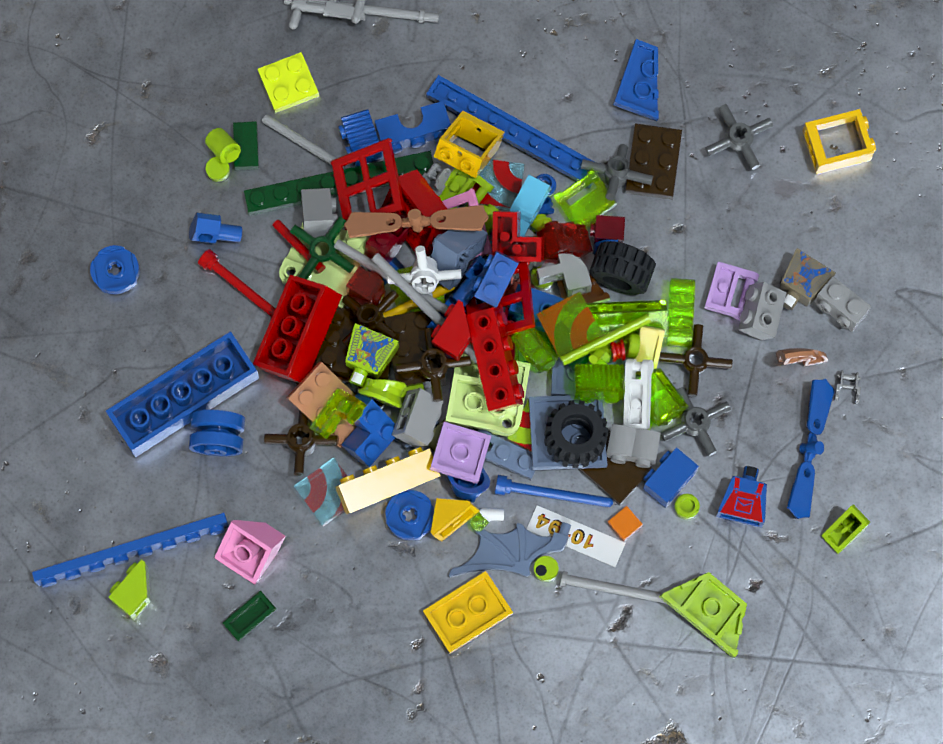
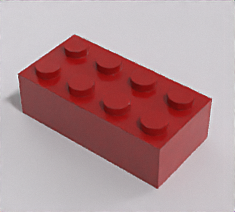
M290 275L253 361V365L270 374L300 383L314 365L342 295L326 285Z

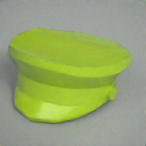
M366 378L363 387L359 388L357 392L382 404L402 408L401 395L407 385L394 380Z

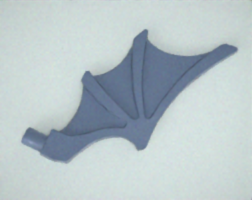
M562 522L559 533L554 532L553 536L549 537L536 535L520 523L516 524L517 528L513 531L503 534L478 530L476 534L479 535L480 541L476 553L465 564L452 568L448 576L451 578L472 572L498 570L528 577L531 575V563L535 559L545 554L562 552L569 539L568 535L571 525Z

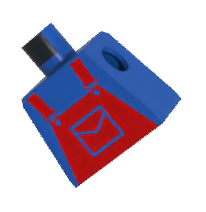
M745 466L742 478L732 476L716 517L759 528L763 527L766 514L767 484L757 481L758 468Z

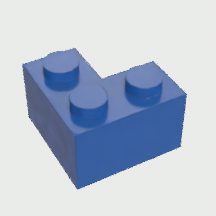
M357 393L343 409L346 416L357 427L341 445L356 461L370 467L396 438L392 436L395 423L373 399Z

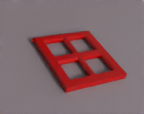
M391 138L384 139L331 161L344 220L347 221L352 213L349 197L366 191L369 213L396 214L405 210ZM383 151L387 172L370 178L366 157ZM359 160L363 181L347 187L343 166ZM389 182L393 203L376 209L372 188Z
M520 262L514 274L519 273L521 291L502 296L497 308H501L503 311L504 306L522 301L524 319L507 324L505 326L507 336L535 327L529 273L530 262ZM473 297L466 305L467 314L494 307L486 302L477 304L476 297Z

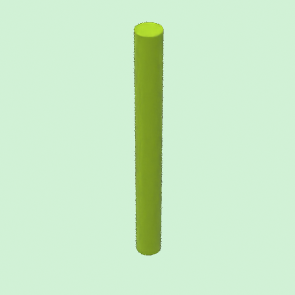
M645 314L561 356L560 360L565 366L651 323V319L648 314Z

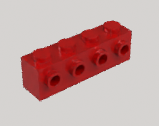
M492 307L467 314L466 318L488 411L497 412L524 405L522 400L524 398V390L517 378L519 368L516 360H513L512 357L513 342L511 337L507 336L505 326H507L508 322L505 313L501 308Z

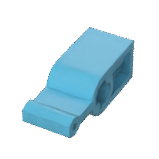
M528 175L510 209V211H521L520 236H525L551 191L550 185L531 175Z

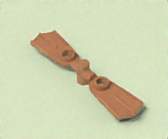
M483 205L440 210L431 217L422 216L420 210L412 209L408 212V217L402 219L395 213L352 212L344 225L350 238L394 232L401 225L403 228L412 227L414 232H421L424 226H430V224L436 229L482 231L485 222L488 220V215Z

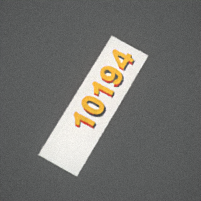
M538 505L536 506L527 530L540 536L549 537L553 536L554 532L559 533L562 522L571 525L566 547L616 567L626 544L625 542Z

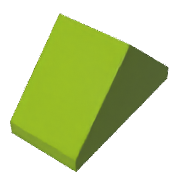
M853 504L821 536L839 554L866 530L870 521Z

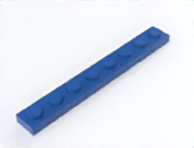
M440 75L437 76L426 93V97L436 103L444 101L445 108L457 115L465 111L504 131L502 140L588 188L592 187L600 174L581 169L583 159L593 160Z
M221 513L32 572L34 582L38 586L50 587L57 584V580L63 578L67 580L76 579L81 576L82 572L89 570L92 573L105 569V565L112 563L121 565L127 563L129 558L137 555L139 558L147 557L153 554V550L160 548L169 550L175 548L177 543L183 541L187 543L200 540L202 535L208 533L210 535L221 534L225 531L224 528L229 527L225 513Z

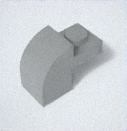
M558 254V264L553 262L546 263L537 269L539 285L563 280L567 297L591 292L592 283L587 267L581 259L574 255Z

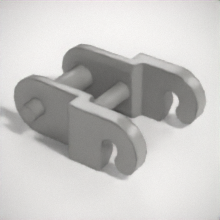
M436 162L428 173L423 174V178L427 180L428 184L431 181H436L434 187L437 191H433L439 196L446 187L444 184L448 180L451 170L449 168L442 169L441 164Z
M841 370V373L837 375V378H840L839 384L835 387V401L839 399L840 389L849 388L854 389L853 391L856 392L855 403H859L861 387H858V380H861V377H858L859 372H856L855 375L844 374V371ZM843 379L854 380V385L843 384Z

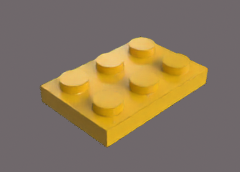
M487 571L423 610V613L449 654L512 615L513 611Z

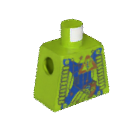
M355 323L345 361L347 367L354 369L349 382L363 387L367 376L378 379L397 352L399 341Z

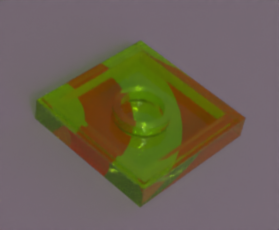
M580 291L537 314L559 358L603 336Z

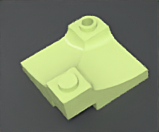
M341 230L334 243L337 240H341L364 254L366 241L369 237L350 238L347 230ZM300 240L309 249V245ZM325 242L319 243L316 247L317 254L320 256L326 255L329 252V245ZM291 247L287 257L284 258L279 270V276L284 285H286L289 278L288 270H295L296 272L293 276L298 277L307 264V261L293 247ZM336 249V253L355 265L352 272L348 273L329 260L322 262L326 266L323 272L318 273L314 269L307 280L326 285L340 293L342 298L338 307L345 308L346 305L342 302V299L345 295L350 296L361 272L362 265Z
M471 359V366L454 367L445 422L489 431L496 435L511 436L519 428L524 405L497 412L488 411L478 365ZM516 361L519 368V373L517 374L518 382L524 390V398H522L524 404L531 363ZM509 421L511 423V427L505 428L502 425V422Z

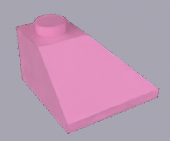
M233 520L214 558L255 585L277 555L286 536L265 522Z

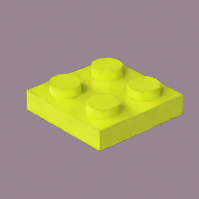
M302 52L258 68V73L275 113L319 97V92Z

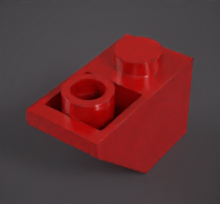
M460 300L455 305L451 304L444 315L447 317L442 326L438 324L431 335L434 338L432 340L433 346L459 361L471 342L464 305Z

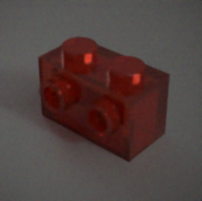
M551 221L544 225L545 228L536 232L537 236H544V259L558 260V254L564 253L574 255L580 259L593 251L585 224Z
M359 266L346 285L347 295L351 296L361 305L371 303L377 306L385 298L386 291L382 276L373 270L368 272Z

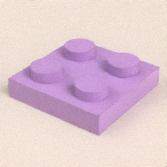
M444 422L430 470L478 484L491 435Z

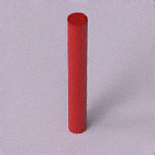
M276 220L272 226L308 262L311 258L309 249L296 236L290 233V230L280 220ZM319 262L315 270L321 273L325 270L326 266Z

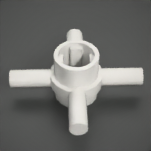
M417 246L415 248L417 259L413 263L411 272L400 274L408 283L412 284V287L418 293L429 294L432 297V292L436 289L439 281L462 279L461 269L438 271L436 261L426 256L424 246ZM387 276V278H388V284H395V283Z

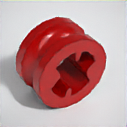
M619 339V342H611L612 361L616 362L617 359L625 361L623 339Z

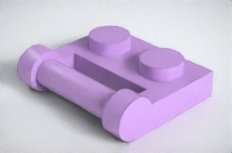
M718 262L704 309L740 320V315L746 301V291L749 285L758 282L759 274ZM738 278L745 280L738 308L731 306Z

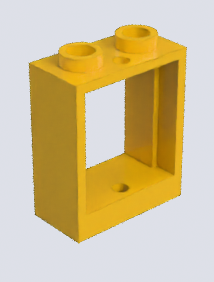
M860 109L805 123L802 132L816 174L871 161L876 151L874 139L869 138L867 131L869 130L868 120L866 116H862ZM855 122L863 149L826 158L818 130Z
M462 111L439 139L434 157L477 178L498 151L505 132ZM459 136L486 151L480 157L454 144L453 141Z

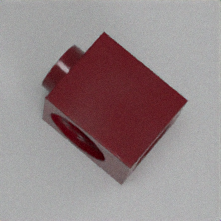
M596 215L595 223L590 225V237H594V244L602 240H618V242L623 243L625 217Z

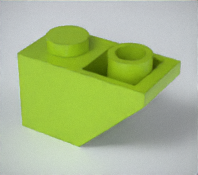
M142 559L138 563L134 562L126 571L127 576L122 582L118 581L112 586L109 591L111 594L108 597L111 602L133 620L150 603L148 566Z

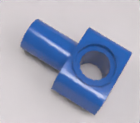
M196 212L189 228V239L192 241L216 243L217 240L240 242L242 238V226L221 224L220 215Z
M480 255L464 272L467 278L452 296L457 301H462L464 307L474 297L476 291L472 288L478 276L483 278L487 270L483 267L486 260Z

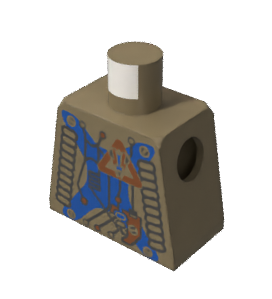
M797 248L779 287L780 290L787 292L783 307L792 311L798 302L804 306H809L828 281L835 276L836 272Z

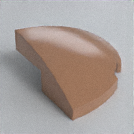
M789 348L776 352L778 363L782 362L783 365L803 361L805 367L828 362L826 353L814 349Z

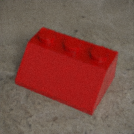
M417 169L398 176L405 210L399 213L408 217L410 210L418 209L422 216L431 217L437 211L447 210L441 198L433 191L427 180L423 178ZM390 189L381 207L393 203ZM430 224V226H424L421 232H414L411 229L405 240L415 253L417 246H424L426 256L432 254V243L436 236L442 235L449 229H436Z

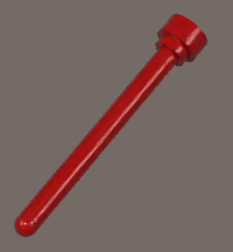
M211 249L203 253L198 260V264L205 270L209 269L210 271L214 270L269 316H273L276 308L220 264L216 253Z

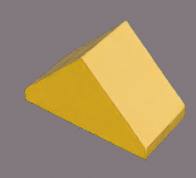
M436 498L431 534L442 542L480 510L470 501Z

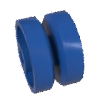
M199 410L192 413L191 428L196 432L190 434L189 449L191 451L209 456H237L242 454L244 439L238 435L243 433L245 429V417L243 415L223 410Z

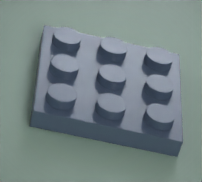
M603 394L529 397L533 470L607 468L606 445L601 456H598L597 461L594 463L590 461L586 467L579 464L578 468H572L573 464H568L565 467L562 466L563 461L559 460L557 463L553 460L554 455H549L547 452L548 446H545L544 443L548 417H551V412L554 409L558 410L560 404L564 403L567 406L569 401L574 400L575 404H579L580 400L585 401V406H589L590 403L595 406L594 411L599 409L602 412L601 418H604ZM576 424L568 425L561 431L563 437L572 444H583L591 438L589 432L583 426Z

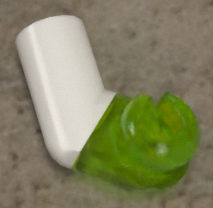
M481 508L471 519L472 529L479 532L491 520L504 521V509Z

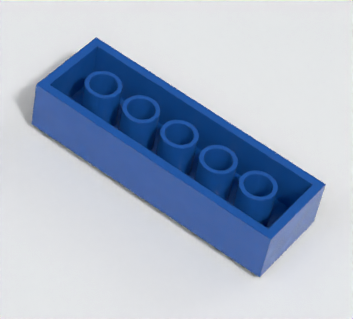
M230 331L106 410V413L136 458L189 424L193 412L211 410L259 379V375Z

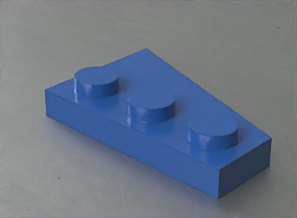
M638 39L634 41L613 102L614 106L656 122L659 119V90H657L658 47Z

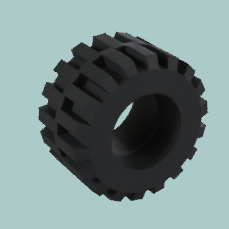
M605 241L599 243L589 273L597 282L607 288L625 294L639 295L646 293L656 263L647 253L634 246L621 242Z
M574 400L569 401L567 406L562 403L559 405L558 410L554 409L551 412V417H548L544 443L545 446H548L547 452L549 455H554L553 460L557 463L559 460L563 461L562 466L567 467L568 464H573L572 468H578L579 464H582L583 467H586L590 461L592 463L597 461L598 456H601L608 436L606 418H601L602 412L599 409L594 411L595 406L591 403L589 406H585V401L581 400L579 404H575ZM576 424L583 426L589 432L591 438L583 444H572L563 437L561 431L568 425Z

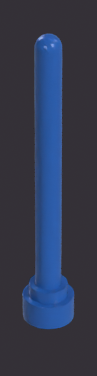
M497 476L495 494L505 496V493L516 492L602 507H611L613 505V500L609 497L512 482V479H507L508 476Z

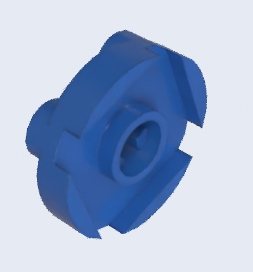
M113 245L105 247L98 252V255L92 260L90 273L94 283L102 292L121 294L136 286L140 267L136 256L122 246ZM114 264H117L118 268H122L118 275L109 273Z
M407 490L406 492L396 494L390 499L386 507L387 526L400 539L415 541L421 539L432 527L434 507L430 499L425 494L416 490ZM411 509L415 510L414 515L417 518L406 521V516L403 513L405 511L409 512Z

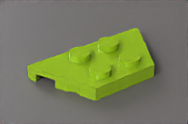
M710 572L704 573L660 594L659 597L728 655L732 658L738 655L737 646L739 635L742 634V619L745 616L747 603Z

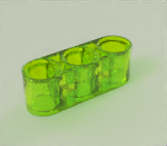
M670 279L667 346L692 347L695 280Z

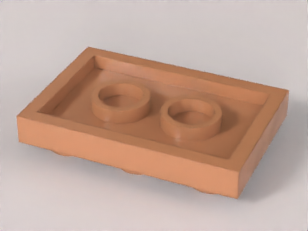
M320 361L286 397L325 435H338L339 444L336 446L339 448L342 447L341 444L357 427L343 412V409L356 395Z

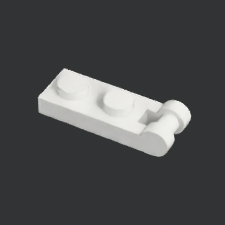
M636 359L626 360L624 426L636 429H650L651 378L654 370L652 360L644 359L642 362H637ZM637 371L641 372V379H636Z

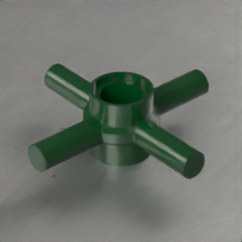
M339 216L326 236H318L316 238L296 224L292 227L290 233L308 244L311 258L298 277L308 279L319 262H327L329 260L348 273L352 272L355 265L336 253L334 248V240L345 226L346 220ZM321 242L329 245V252L324 256H320L316 252V247Z

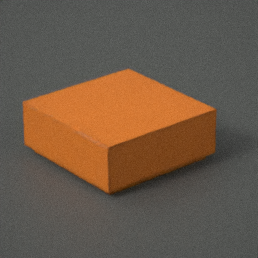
M627 506L608 521V524L623 541L643 526L641 521Z

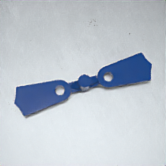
M827 379L812 380L807 428L811 433L808 434L806 443H802L799 447L800 452L804 454L803 461L805 462H802L797 469L796 479L787 504V509L793 513L796 519L810 517L815 469L811 463L815 455H821L824 452V444L817 440L816 435H820L824 430L835 391Z

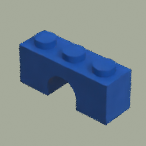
M444 101L420 107L422 122L415 128L403 126L398 114L375 120V129L379 141L391 138L394 154L400 153L404 148L411 146L412 148H418L425 145L426 142L432 140L439 141L451 125Z

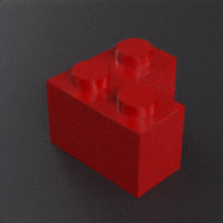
M521 211L493 212L492 255L497 250L520 262L544 261V236H520Z

